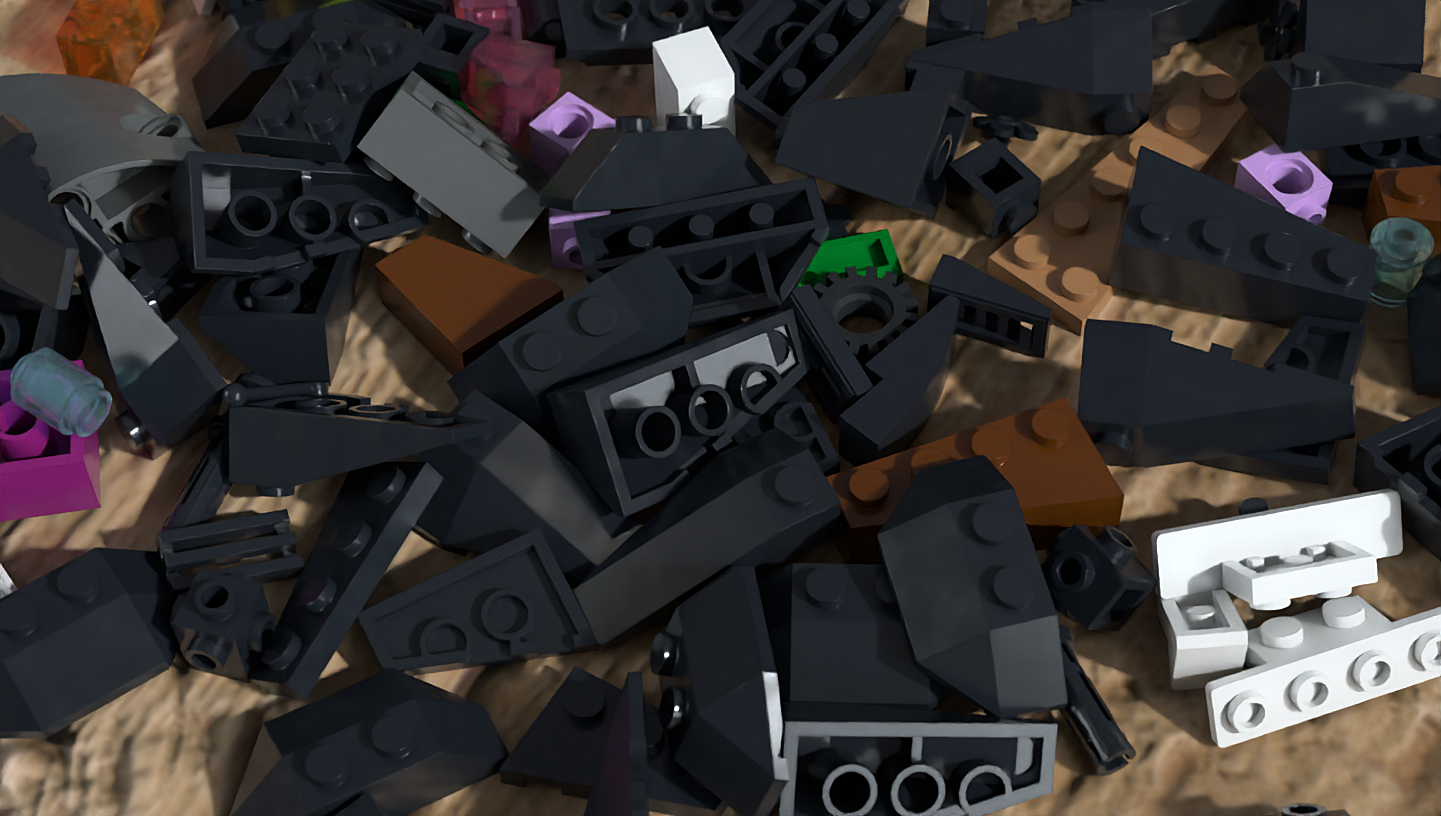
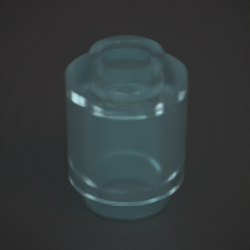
M1394 217L1383 220L1374 227L1368 244V248L1377 251L1370 299L1378 305L1390 308L1407 304V297L1422 276V268L1431 259L1434 249L1433 236L1424 225L1412 219Z
M42 348L34 353L26 354L16 363L10 375V395L13 403L64 435H72L74 433L80 437L91 435L102 425L110 411L112 397L104 389L102 380L51 348Z

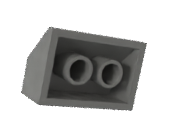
M413 71L406 77L357 145L360 150L366 153L363 161L372 171L388 181H392L395 176L415 190L412 198L419 206L437 218H441L444 213L464 227L461 231L464 239L484 254L489 255L494 250L506 258L545 208L540 206V192L549 175Z

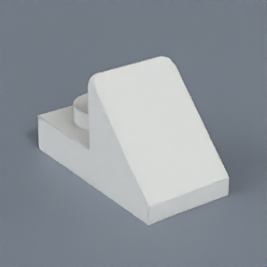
M1222 588L1170 599H1163L1157 595L1158 618L1168 639L1170 685L1173 690L1202 689L1211 681L1242 672L1248 646L1247 629L1225 589Z

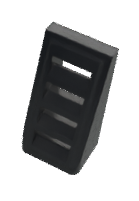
M943 254L929 283L927 312L949 294H952L960 300L957 334L1038 358H1044L1048 349L1053 309L953 256ZM1021 322L1032 324V330L1021 325Z

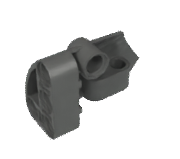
M45 73L0 76V116H14L33 134L37 148L34 156L30 155L34 166L47 168L51 178L48 189H46L49 203L57 194L69 192L68 197L59 203L62 205V208L66 203L75 199L114 245L172 237L169 178L188 151L206 152L191 132L183 117L178 114H167L136 89L95 78ZM150 204L143 214L132 216L138 207Z

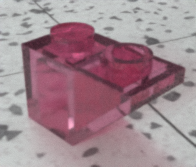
M490 33L471 52L467 107L502 140L515 142L528 127V124L539 116L541 110L548 103L555 101L561 82V71L558 68H554L556 47Z

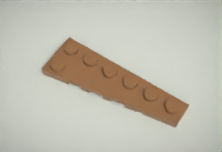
M1214 65L1209 67L1038 214L1036 218L1031 220L988 257L987 273L1053 309V319L1078 336H1082L1086 320L1096 319L1119 289L1118 287L1107 285L1125 193L1140 146L1142 145L1207 174L1210 164L1221 156L1252 115L1240 100V89L1244 83Z

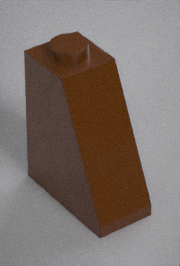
M426 234L404 247L393 250L386 258L375 264L382 304L452 376L456 375L496 343L564 300L563 289L556 282Z

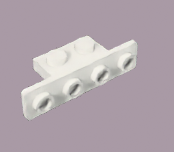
M1387 488L1155 531L1151 536L1153 573L1158 581L1155 593L1163 599H1170L1223 588L1248 602L1251 608L1258 610L1282 609L1291 604V598L1306 595L1319 598L1347 596L1352 592L1351 587L1378 582L1376 559L1399 555L1402 552L1400 495L1397 491Z
M1358 595L1354 597H1339L1328 600L1320 608L1292 617L1271 618L1265 621L1261 627L1247 631L1248 646L1244 663L1250 669L1211 681L1205 687L1212 740L1219 747L1225 748L1441 676V607L1391 622Z

